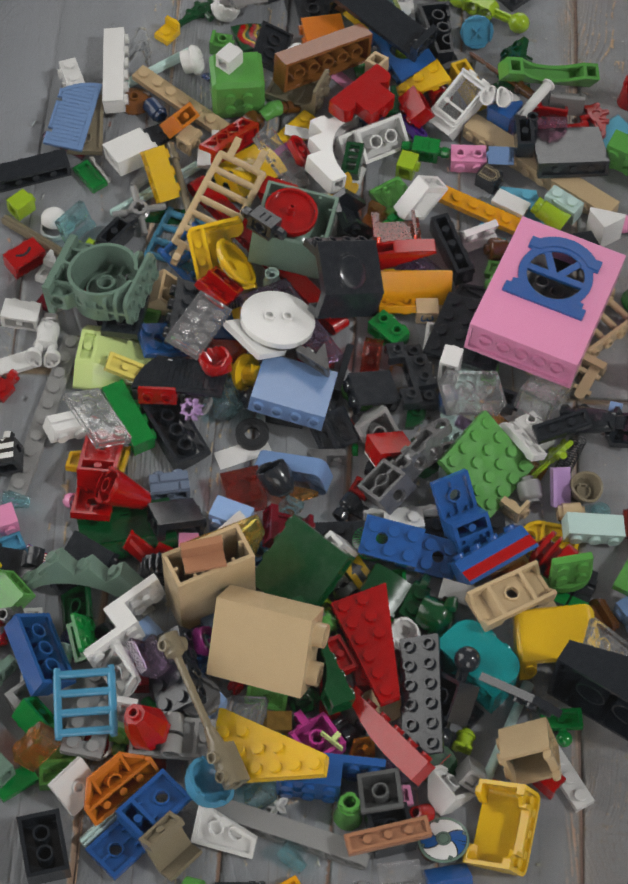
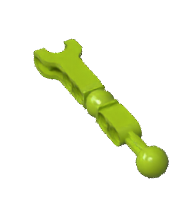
M438 0L450 1L454 7L462 8L463 11L471 15H483L489 21L494 17L506 22L510 30L517 34L527 31L530 25L529 18L524 13L517 12L511 15L499 9V4L495 0Z

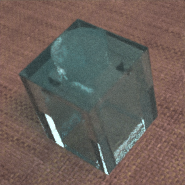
M276 782L246 784L243 787L244 803L263 810L277 800Z

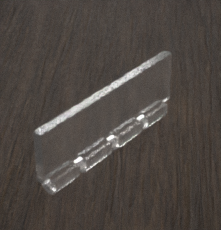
M273 128L256 133L252 141L259 150L263 149L268 152L266 161L268 164H271V168L278 178L282 177L280 180L298 185L299 188L311 184Z

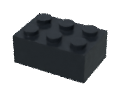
M59 808L16 817L28 884H43L71 878Z

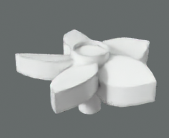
M273 793L271 796L272 802L263 804L264 807L271 809V813L287 814L284 806L287 804L288 798L282 797L278 799V796Z

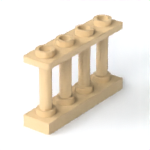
M615 288L607 306H610L625 321L618 326L603 312L601 320L612 331L604 335L596 328L594 336L598 341L593 345L589 344L586 353L597 357L603 349L610 348L615 340L622 339L628 332V312L614 301Z

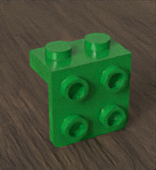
M74 612L70 614L72 622L66 624L75 663L80 664L88 661L83 654L84 650L98 639L94 632V621L90 617Z

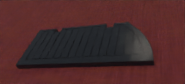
M157 355L156 358L148 362L139 371L131 386L132 389H138V386L175 387L176 394L222 398L228 374L210 377L203 372L198 359L174 357L173 361H169V356Z

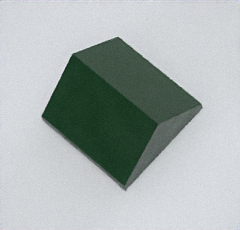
M78 585L61 595L63 632L68 633L66 624L72 622L70 614L74 612L90 617L94 621L91 587Z

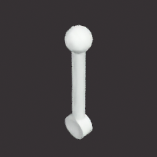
M90 156V162L95 165L107 183H110L111 178L104 173L94 156Z

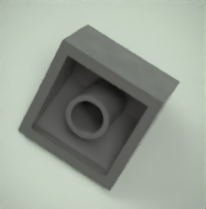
M399 768L357 774L362 815L404 808V792Z

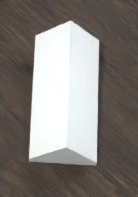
M401 113L337 136L334 153L339 160L343 161L347 141L365 143L362 159L363 165L401 151L402 141H409ZM350 149V151L359 152V150Z

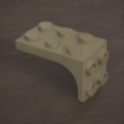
M325 69L319 81H314L287 92H283L272 79L265 91V98L283 102L292 101L294 107L301 106V111L305 109L310 114L316 115L318 109H322L324 99L329 96L331 91L329 87L331 76H329L330 70Z

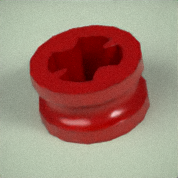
M230 681L227 690H232V694L236 696L244 689L246 684Z

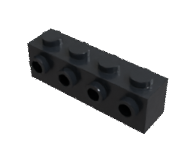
M448 213L431 217L429 231L433 239H435L436 246L447 269L453 272L452 280L455 286L460 285V283L471 282L475 273V267L471 263L468 252L462 244L461 237L458 235L453 221H451Z

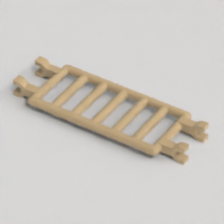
M237 136L227 153L222 150L218 151L171 240L173 244L178 246L171 258V265L177 267L184 251L190 252L189 243L180 238L184 231L188 232L192 228V226L188 225L192 216L205 223L217 221L196 210L199 202L230 217L240 216L243 222L244 217L241 215V210L238 213L204 196V193L208 187L242 204V208L245 206L250 207L266 177V172L260 168L266 159L267 151L261 149L253 166L234 157L242 141ZM224 159L258 176L255 183L253 184L218 167L221 160ZM216 173L250 190L247 198H244L212 182L211 179Z

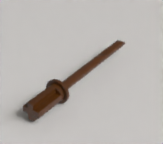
M469 52L472 58L499 76L496 67L485 62L477 54ZM507 81L515 87L514 92L516 94L519 93L528 100L535 93L523 81L518 83Z

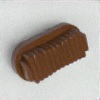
M596 598L589 602L594 611L595 624L603 635H610L620 627V623L611 612L605 599Z

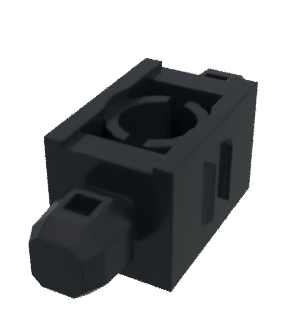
M261 205L255 209L248 206L242 208L241 215L248 220L246 228L267 241H270L273 237L279 240H284L287 237V231L280 227L282 219Z

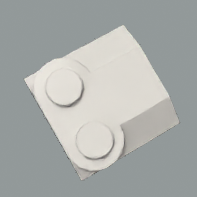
M121 643L114 644L101 668H107L109 664L115 665L116 697L118 695L129 697L136 690L141 678L134 665L136 658L134 650L130 646H122ZM102 676L107 683V676Z

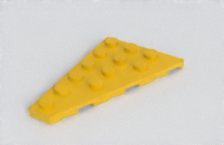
M219 708L216 730L225 742H235L251 778L246 783L327 778L329 757L325 753L227 709Z

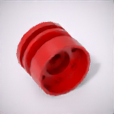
M554 530L539 541V546L531 551V555L527 560V563L533 562L536 559L539 560V568L545 565L547 568L543 576L547 579L549 578L552 558L579 553L571 544L561 549L559 546L563 540L562 537L554 543L552 539L557 534Z

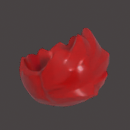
M223 346L207 348L206 352L202 351L198 356L203 372L210 377L222 376L232 371V356Z

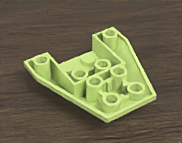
M86 325L82 329L76 353L73 388L91 391L99 390L123 379L125 385H132V381L104 371L111 351L144 365L154 358H144L140 343L135 339L101 336L100 330L102 326Z

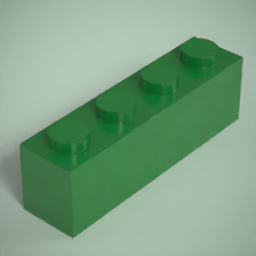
M123 379L102 387L103 399L123 436H125L128 445L131 446L134 456L155 448L156 433L153 428H149L147 416L141 414L140 404L137 399H133L130 386L125 385Z

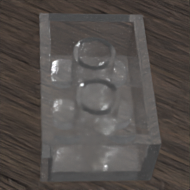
M447 370L437 382L446 415L478 416L481 411L486 410L491 416H497L507 404L497 371Z
M532 375L519 389L513 407L543 422L551 420L562 404H565L569 399L575 380L569 389L539 376Z

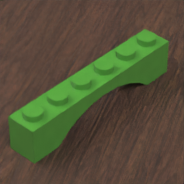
M508 56L498 63L499 81H523L524 83L543 84L544 79H549L554 85L591 87L600 80L599 67L596 63L556 66L541 65L529 62L524 58Z

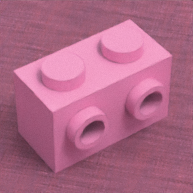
M451 144L450 172L477 173L487 163L486 145Z

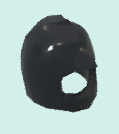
M284 459L264 463L257 469L256 476L270 495L283 497L293 492V473Z

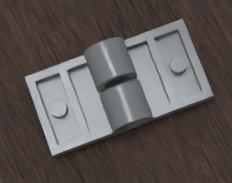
M178 712L165 713V717L171 724L166 742L157 744L154 750L135 749L131 742H129L128 753L146 755L158 759L194 760L207 756L208 753L204 727L200 718H188ZM210 719L212 726L216 729V719Z

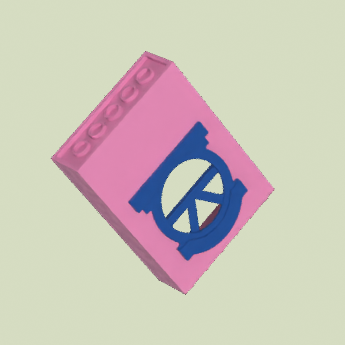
M522 216L470 322L464 348L570 389L618 281L626 255ZM544 254L548 269L532 264L531 261L535 257ZM553 257L572 265L557 273ZM579 268L584 272L583 283L566 277ZM527 270L580 291L565 299L545 297L532 288L527 278Z

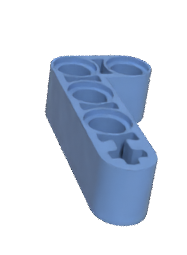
M267 450L260 451L253 467L255 472L264 463L284 459L293 473L294 481L307 482L310 489L317 494L325 495L333 479V474L324 460Z

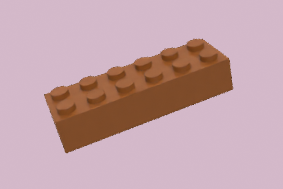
M358 23L277 52L274 56L273 82L283 92H287L319 80L325 69L330 70L329 76L365 63V60L371 53L373 34L362 23Z

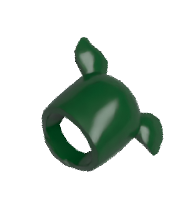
M430 595L425 596L418 609L415 624L430 634L437 633L441 638L453 625L455 611L458 608V597L450 596L446 601Z

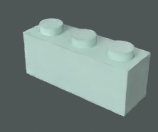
M567 512L561 520L563 542L617 546L626 537L623 515Z

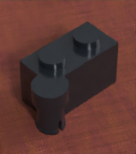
M536 112L528 113L527 118L526 116H515L513 127L515 157H533L535 134L538 131V114Z

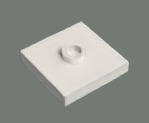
M77 756L48 784L51 791L73 817L84 808L86 778L93 773L80 756Z

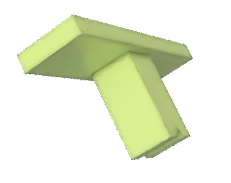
M323 730L321 731L323 738L341 752L343 751V746L337 742L341 737L339 731L332 737Z

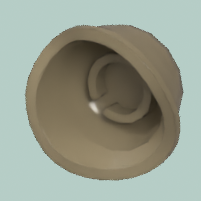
M582 471L575 474L570 480L571 495L574 500L582 504L596 502L603 493L602 480L594 472Z

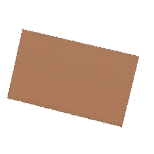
M221 535L180 543L181 557L186 575L227 567Z

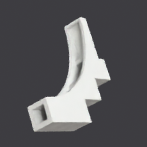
M354 114L353 119L349 122H342L336 117L328 119L325 115L310 120L308 134L311 137L308 139L307 148L311 154L307 156L305 170L329 195L345 187L347 175L337 164L333 153V146L337 136L358 126L359 117Z

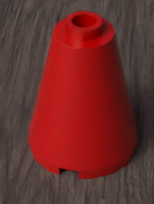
M109 466L108 469L110 470L107 473L103 471L95 487V492L98 493V498L95 497V500L98 503L140 510L148 507V503H151L150 492L118 468Z

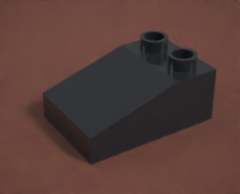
M569 640L557 658L547 693L571 708H581L583 715L628 741V656Z

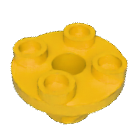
M243 353L232 364L230 374L232 375L235 388L239 391L255 384L260 365L253 355Z

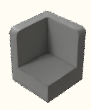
M24 680L4 693L6 703L13 712L23 698L31 697Z
M469 755L455 769L458 784L473 794L479 783V778L487 779L484 765Z

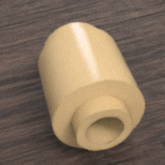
M580 502L561 503V505L556 507L557 521H561L567 512L585 513V507L581 506Z

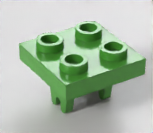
M397 176L369 190V196L386 217L391 213L397 215V211L393 207L408 187Z

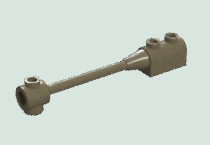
M178 631L167 632L159 637L157 647L159 651L164 652L167 659L175 661L202 722L208 748L206 759L209 764H213L216 770L215 780L217 783L222 784L224 790L238 789L251 778L235 742H225L210 722L182 658V655L188 648L187 639L184 636H179Z

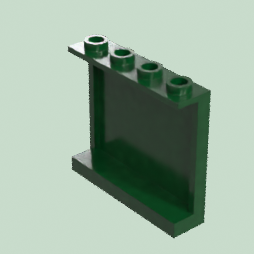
M293 515L285 522L283 531L274 538L272 547L265 551L259 566L255 567V586L264 593L287 599L302 595L304 601L308 604L322 607L355 560V557L345 553L303 521L301 516Z

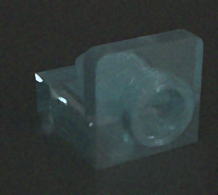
M287 495L278 504L279 512L298 515L303 510L305 503Z

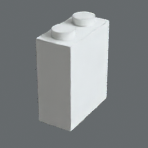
M140 127L102 144L105 158L120 176L144 166L140 152L158 147L156 142L151 141L148 133H144Z

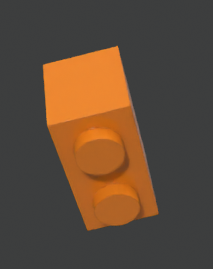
M188 102L159 126L168 138L171 139L200 115L191 102Z

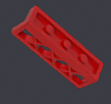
M241 117L199 144V149L211 154L212 164L218 151L222 150L227 153L237 136L242 139L240 147L236 152L238 153L259 139V123Z

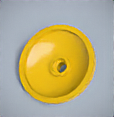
M227 238L218 240L216 254L220 269L230 279L246 286L254 284L256 282L255 270L251 262H248L244 252Z

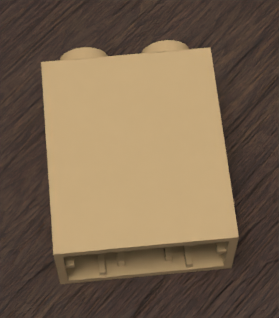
M238 523L199 538L222 536L227 567L186 575L180 546L162 553L166 601L179 626L191 629L200 625L201 618L215 612L216 597L230 584L256 591L255 555Z
M230 584L216 597L206 674L301 698L310 686L318 687L323 677L324 663L316 661L318 648H325L330 634V624L322 623L324 608Z

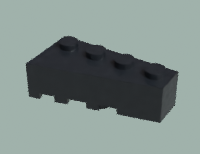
M449 1L417 4L415 21L424 28H429L432 24L438 27L436 41L428 47L441 65L451 61L454 47L451 35L452 26L450 23Z

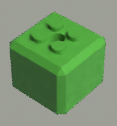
M244 52L243 63L230 75L216 66V54L209 57L212 112L221 118L243 117L252 110L260 113L259 110L265 105V81L261 54L258 52Z

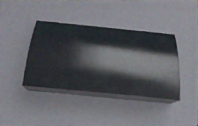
M179 398L177 405L148 404L142 406L141 413L147 416L148 426L150 429H154L157 436L156 441L173 470L187 469L211 454L209 447L192 419L189 421L185 420V415L179 413L181 412L180 404H182Z

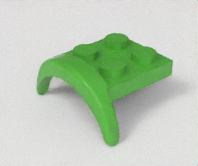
M592 552L552 558L549 578L547 579L542 574L541 576L548 587L555 589L558 593L580 590L588 584L591 578L593 554Z

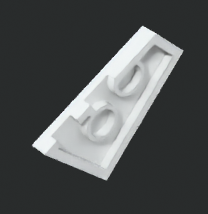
M198 805L191 843L249 859L253 858L258 836L216 809Z

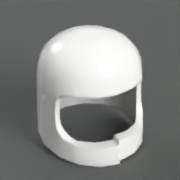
M47 208L41 215L40 234L53 242L61 240L67 233V216L61 208ZM45 226L49 229L60 228L61 233L58 236L46 235L43 232V227Z

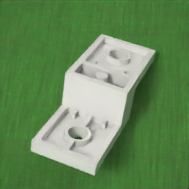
M154 573L103 608L115 628L84 650L83 654L93 668H101L114 644L121 643L122 646L131 647L132 645L139 644L146 636L135 616L144 613L147 607L153 603H158L166 595Z

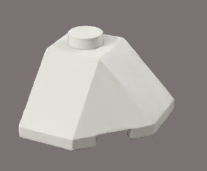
M441 764L436 765V768L428 776V801L440 816L454 812L475 797V793L473 794L458 784L457 777L448 773V768Z

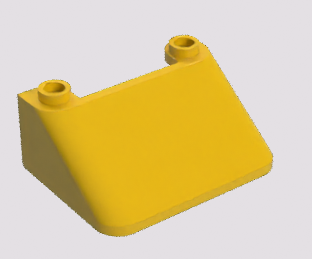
M240 216L194 226L188 230L187 239L197 280L205 276L213 267L217 266L220 268L216 254L217 241L221 238H227L232 241L231 238L238 237L243 233L244 226ZM256 282L249 286L239 284L244 288L241 294L258 291Z
M576 604L534 608L513 616V650L520 662L518 675L520 680L533 678L537 674V664L556 662L569 640L599 648L594 611L590 605Z

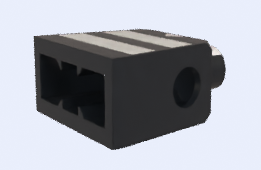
M5 431L3 438L0 439V476L23 472L24 448L11 431Z

